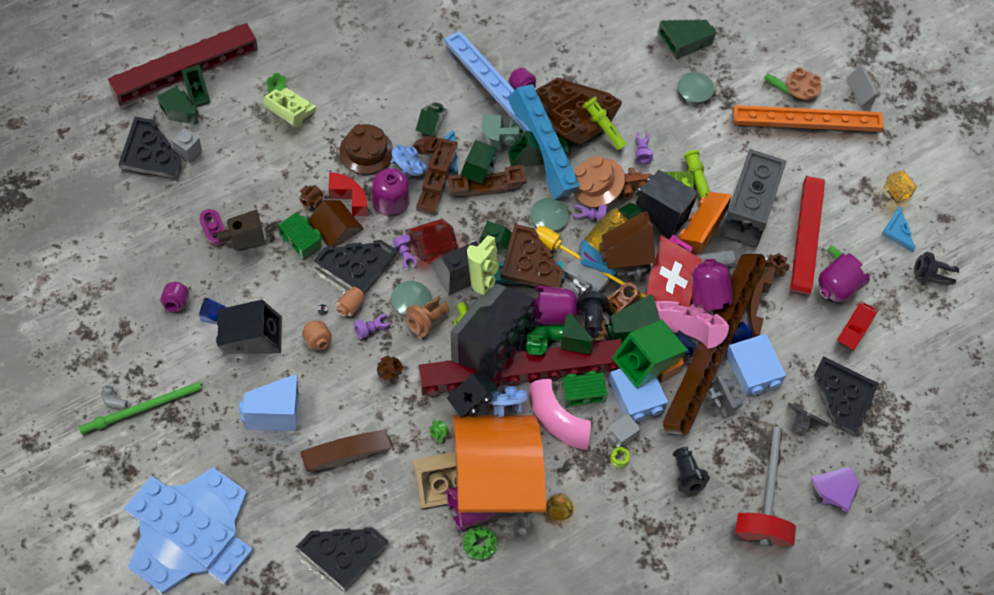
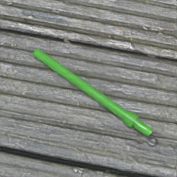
M197 382L111 415L96 417L94 421L78 426L81 434L97 428L101 430L113 422L202 390L201 384Z

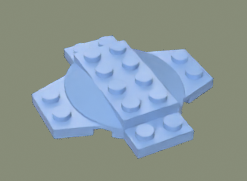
M214 467L185 485L166 486L151 476L123 508L126 513L140 522L141 534L128 564V569L162 595L186 580V577L190 574L199 573L202 575L209 573L226 585L253 552V548L237 538L235 520L239 516L247 496V491Z

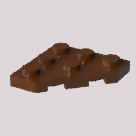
M514 224L500 278L535 287L542 285L560 288L564 271L560 265H557L547 246L541 242L535 229Z

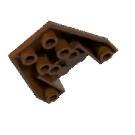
M558 77L536 89L554 131L578 144L586 142L603 131L597 122L591 120L592 116L586 108L583 109L582 105L596 96L597 102L602 109H606V116L611 122L622 105L620 99L608 92Z

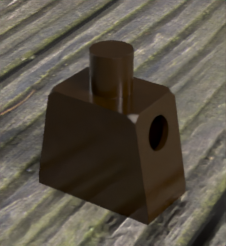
M258 210L229 218L227 220L228 229L217 232L219 242L232 241L235 250L266 245Z

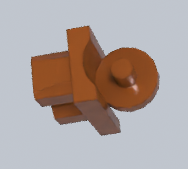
M633 167L629 168L628 173L625 174V185L621 192L623 199L633 197V190H638L641 185H645L646 180L652 173L642 174V172H635Z

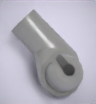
M105 385L102 387L101 397L107 407L120 410L127 408L128 401L117 398L113 386Z

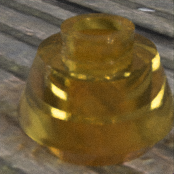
M556 493L547 500L546 514L550 518L564 521L573 515L574 506L566 494Z

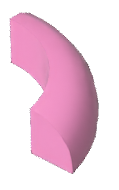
M655 301L660 320H663L674 333L696 338L707 349L716 347L727 337L729 325L718 314L713 316L707 313V310H704L703 307H694L693 304L690 307L680 306V302Z
M551 379L532 382L529 386V399L532 410L540 421V425L550 435L552 434L562 440V443L578 449L588 450L591 421L577 418L561 407L554 396Z

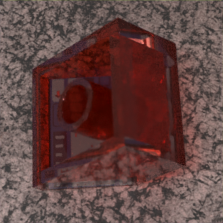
M443 218L406 229V233L411 238L413 250L421 261H431L435 259V256L445 255L458 249L454 229Z

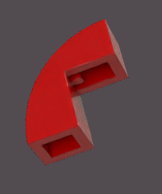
M329 172V199H352V215L368 217L367 199L360 185L348 176Z
M861 300L837 341L855 350L879 310Z
M738 513L736 534L744 540L769 539L779 547L794 546L796 525L790 521L761 513Z

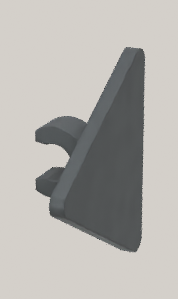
M790 402L787 404L801 412L795 419L794 425L805 431L810 425L811 418L827 426L830 424Z

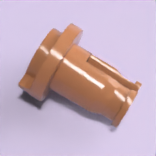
M437 296L434 301H430L422 307L412 305L407 308L406 323L412 332L418 334L419 338L430 333L432 329L431 324L440 319L443 314L449 313L450 309L447 302L439 305L440 296Z

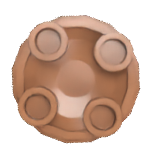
M801 67L795 68L786 78L787 89L797 98L811 100L821 93L822 78Z

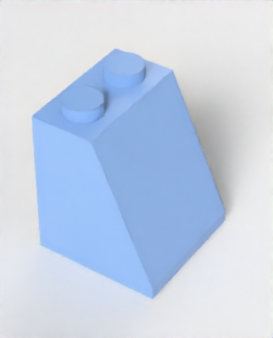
M297 375L289 376L244 393V401H240L239 413L241 414V422H245L246 430L297 431L299 404Z

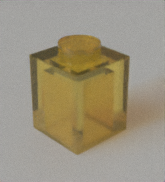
M904 170L888 175L884 185V189L896 204L912 197L917 188Z

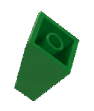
M659 320L630 332L612 359L636 389L677 364L688 349L663 320Z

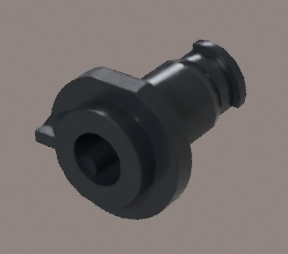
M927 251L917 258L914 265V275L916 280L921 283L932 279L954 285L957 281L956 279L939 275L937 272L940 268L959 273V267H952L947 263L935 260V255Z
M587 291L577 298V308L583 311L584 329L591 337L599 336V331H603V311L609 308V299L601 292Z
M685 446L678 448L672 454L676 459V466L680 474L676 485L679 491L694 494L706 487L710 477L706 470L699 469L696 460L692 456V450L688 451L689 448Z

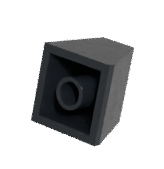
M658 170L654 175L651 174L648 177L645 185H641L636 192L638 197L635 204L643 212H648L653 224L670 240L672 235H675L689 219L699 192Z
M477 241L430 262L448 295L471 286L467 249L470 245L478 247Z
M261 299L219 309L216 343L225 353H281L282 316L264 300Z

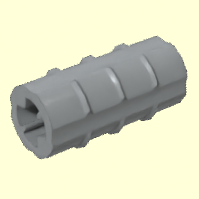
M732 249L696 255L701 258V263L706 259H715L716 262L723 263L727 267L735 265V255Z

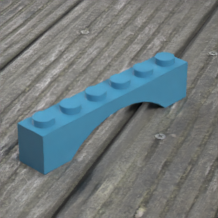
M533 84L518 87L507 99L515 116L520 118L529 127L538 142L545 164L548 188L554 200L570 196L578 189L580 184Z

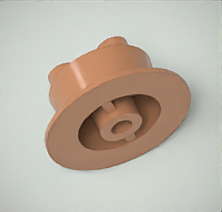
M601 156L585 160L574 170L580 184L574 193L577 199L588 207L598 208L600 205L612 203L621 194L625 185V173L622 167L616 161L602 158Z

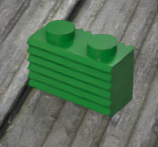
M295 212L277 225L278 233L302 259H305L322 247L320 232L317 229L313 230L307 218L300 216L298 212Z
M590 371L585 375L568 374L565 378H562L561 387L567 408L606 402L608 392L604 373Z

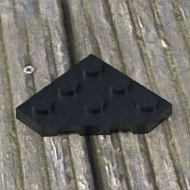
M135 116L118 163L119 168L176 179L182 163L181 158L175 153L154 120Z
M376 240L368 244H362L361 242L345 244L344 247L336 248L328 246L313 260V265L349 289L357 287L364 293L397 255V250L382 240Z
M823 356L814 374V378L835 427L854 436L879 383Z
M363 527L364 529L350 530V528L333 529V531L323 532L316 530L310 531L296 546V550L345 591L388 545L389 541L373 527Z

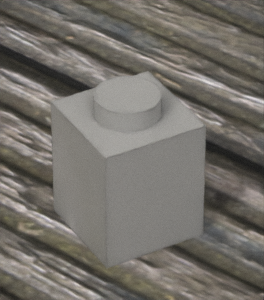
M186 128L172 140L175 153L188 163L202 151L200 138Z
M627 413L608 426L606 438L612 446L615 445L616 448L624 447L638 438L641 429Z

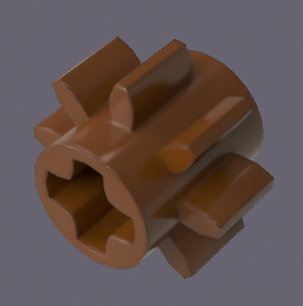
M306 185L300 190L301 197L299 200L302 205L307 209H313L314 207L317 209L323 199L321 189L316 185H310L309 187Z
M778 253L774 256L772 254L769 255L765 267H768L767 270L775 267L774 278L779 275L784 277L790 265L786 264L787 257Z
M387 355L381 358V362L377 363V373L384 381L388 379L390 382L399 379L398 375L402 374V363L395 357L390 358Z

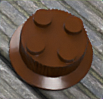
M357 124L342 140L340 157L344 165L350 170L360 174H373L389 165L393 157V145L382 129L372 124Z

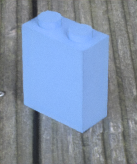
M766 334L729 345L726 356L745 396L749 394L758 395L765 389H776L782 385L786 374Z
M621 369L610 373L608 381L623 415L628 413L635 422H640L647 416H658L665 411L668 401L657 377L636 389Z

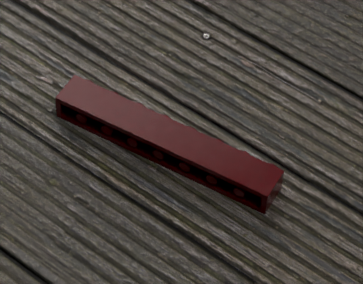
M247 23L237 25L230 30L220 32L207 39H202L200 42L185 46L180 50L107 78L110 90L119 106L183 81L181 69L200 65L203 73L257 51V39Z

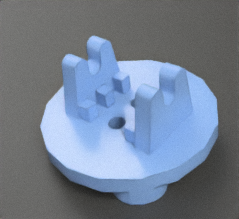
M397 144L393 148L391 163L393 165L397 163L403 169L402 172L407 176V179L413 175L420 176L427 169V165L417 155L418 151L413 146L406 147Z
M516 386L505 387V391H497L492 395L494 398L489 404L493 405L494 414L499 417L504 416V407L507 405H512L513 411H517V413L522 412V402L528 399L527 391L517 390Z

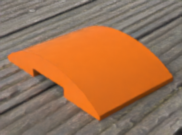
M452 415L458 512H546L543 448L536 416L504 415L499 417L498 415H474L470 417L467 415L461 418L459 415Z

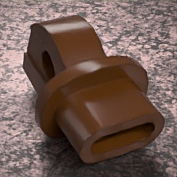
M426 136L416 140L412 146L420 154L430 155L437 148L439 138Z

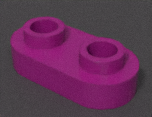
M213 209L204 210L200 214V223L207 241L213 246L224 244L219 242V238L214 239L215 236H218L217 232L225 230L219 213Z

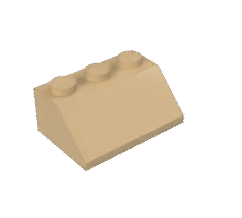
M455 452L413 459L421 508L448 504L446 491L456 487Z

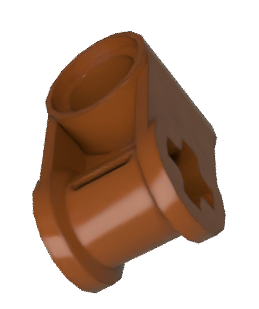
M630 282L623 284L615 293L608 297V310L615 314L639 301L641 293L637 286ZM629 290H635V294L632 297H626V293Z

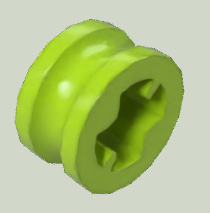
M624 447L615 448L610 457L612 465L616 468H624L629 462L630 453ZM617 454L625 456L623 461H620V459L616 460Z

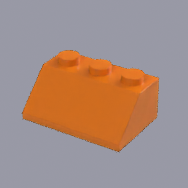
M709 192L706 197L703 196L698 204L700 208L697 213L693 212L688 220L689 226L687 229L683 228L678 236L681 241L693 247V254H702L726 215L732 195Z

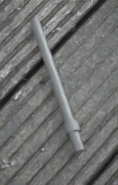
M778 426L773 427L764 505V514L772 515L782 430ZM769 539L760 540V544L769 545Z

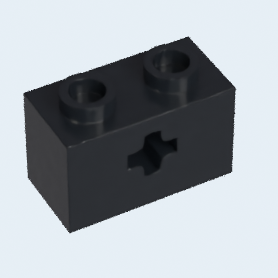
M482 370L469 376L447 399L461 418L467 415L472 417L480 411L479 407L482 404L485 405L493 400L494 397L492 395L498 389L487 373Z

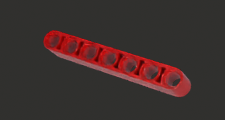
M805 176L803 182L790 284L791 292L810 295L812 292L825 179Z

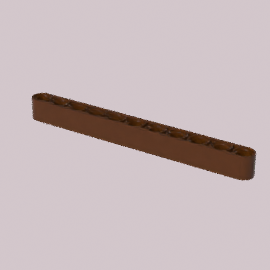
M763 254L741 255L731 276L733 302L731 305L728 303L723 304V308L716 309L713 316L718 314L729 325L727 337L722 343L709 349L700 341L664 418L663 429L666 433L681 435L689 433L766 265Z

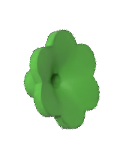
M274 73L266 81L268 93L275 89L281 91L287 88L286 77L281 76L279 73Z

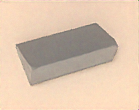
M862 64L847 77V80L860 106L864 107L874 103L878 92L865 66Z

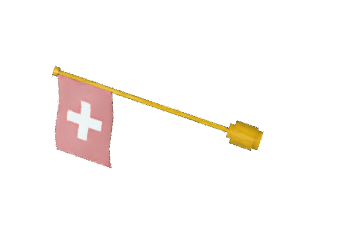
M539 225L535 231L539 239L547 246L550 252L553 250L557 251L560 248L581 260L578 254L561 245L560 234L546 226L542 227ZM660 235L659 248L655 258L656 263L653 264L649 275L646 295L641 293V297L653 295L655 301L680 302V306L690 307L692 271L697 265L701 264V258ZM600 271L605 276L609 277L610 279L614 280L620 285L625 284V282L621 281L615 276Z

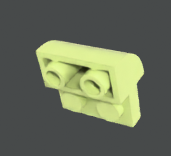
M288 88L281 91L275 89L266 95L263 100V106L267 110L296 128L301 127L303 120L313 114L316 109L315 105Z
M487 236L478 247L470 245L467 249L471 287L482 295H485L494 286V274L497 273L499 268L495 237Z

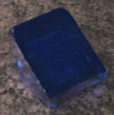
M204 297L199 312L200 321L217 324L219 309L226 308V306Z
M744 322L739 323L731 340L732 344L752 338V331Z
M678 330L676 336L688 349L685 354L693 355L696 343L682 331Z

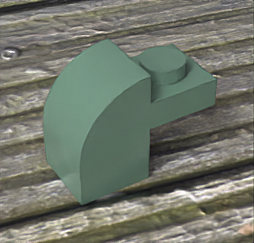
M483 115L482 131L485 142L497 148L496 151H502V145L513 146L521 137L520 128H504L502 115Z

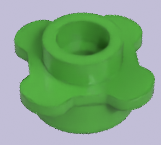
M432 421V426L429 427L432 437L440 443L444 442L443 438L449 435L448 426L443 421Z

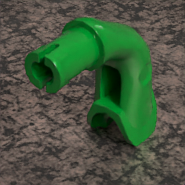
M539 326L535 328L531 334H527V352L533 355L544 354L549 341H561L564 326Z

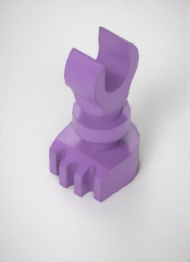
M638 132L635 140L638 144L636 161L640 164H651L653 153L647 145L649 134L646 132L645 139H641Z
M582 205L574 206V210L582 211L579 215L573 214L574 219L590 218V220H594L596 218L597 223H605L607 205H600L598 211H595V208L589 210Z
M408 234L393 240L395 249L399 250L400 256L403 257V268L407 271L408 261L413 262L415 268L417 265V260L411 255L410 247H408L411 243V238Z
M381 314L373 322H366V325L361 319L355 321L353 326L357 337L361 340L368 337L369 333H374L375 330H387L391 322L381 323V321L386 320L387 315Z

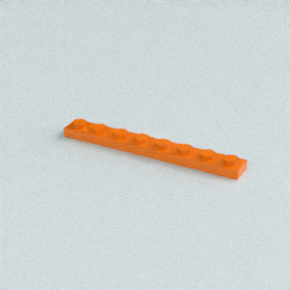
M734 105L733 125L882 132L884 128L882 112Z

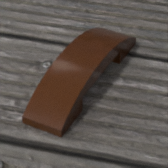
M524 165L505 167V172L490 174L489 178H484L482 184L460 176V174L447 176L450 195L455 196L496 194L527 183Z
M771 267L765 272L756 285L747 311V328L750 338L760 336L764 318L758 317L756 314L761 293L768 294L776 270L775 267Z

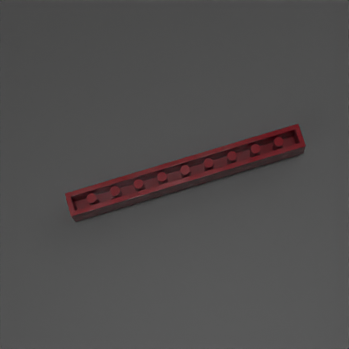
M621 339L593 342V353L591 354L562 350L561 347L547 348L546 352L542 355L529 354L527 351L516 352L512 359L506 361L505 369L502 372H499L495 378L490 376L489 378L496 387H499L500 385L516 386L523 382L532 383L542 379L555 381L568 374L580 376L590 371L611 373L620 369L612 357L622 342ZM453 361L419 364L418 375L421 394L427 396H436L439 393L446 392L451 394L469 376L479 371Z

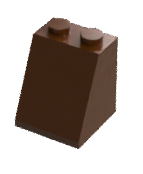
M647 211L638 214L602 235L599 251L602 262H606L608 269L656 263L653 226Z

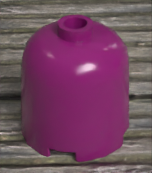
M383 169L373 179L372 203L374 209L379 214L384 216L401 215L410 205L409 181L407 176L398 169Z
M842 253L820 273L818 278L820 293L826 299L829 298L835 302H843L869 283V274H864L860 268L863 264L850 253L847 255Z
M706 259L703 263L697 265L692 271L691 276L692 303L694 307L702 305L704 310H715L723 308L725 303L731 305L733 294L730 271L727 266L716 262L715 259Z
M542 285L536 286L535 291L538 292V296L535 298L536 321L534 322H536V325L564 326L567 314L571 313L574 318H576V315H580L581 310L577 308V297L572 290Z
M457 486L446 491L449 509H454L456 517H453V521L459 530L490 520L497 514V512H458Z

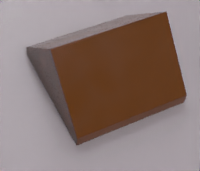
M323 200L308 219L313 229H317L320 232L322 240L327 246L336 247L363 230L360 223L340 200Z

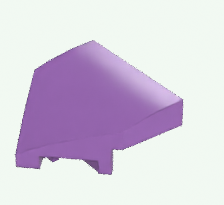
M851 467L816 475L811 478L812 485L818 495L823 498L822 504H833L841 507L842 511L849 512L859 487V481Z

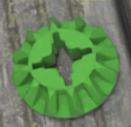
M479 525L470 528L463 538V548L467 555L477 560L487 559L492 556L497 548L495 533L488 527H481ZM476 537L480 540L486 538V540L484 541L485 547L481 546L480 544L474 546V544L476 543Z

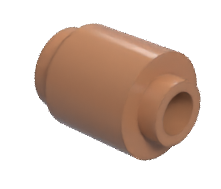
M357 287L348 289L336 302L338 313L344 317H351L364 303V293Z

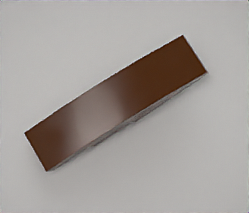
M439 138V144L434 150L428 165V173L422 185V193L416 205V211L431 215L436 214L448 180L447 176H449L458 142Z
M384 429L323 443L302 450L300 454L307 472L345 466L348 461L367 459L371 454L388 452L391 446Z

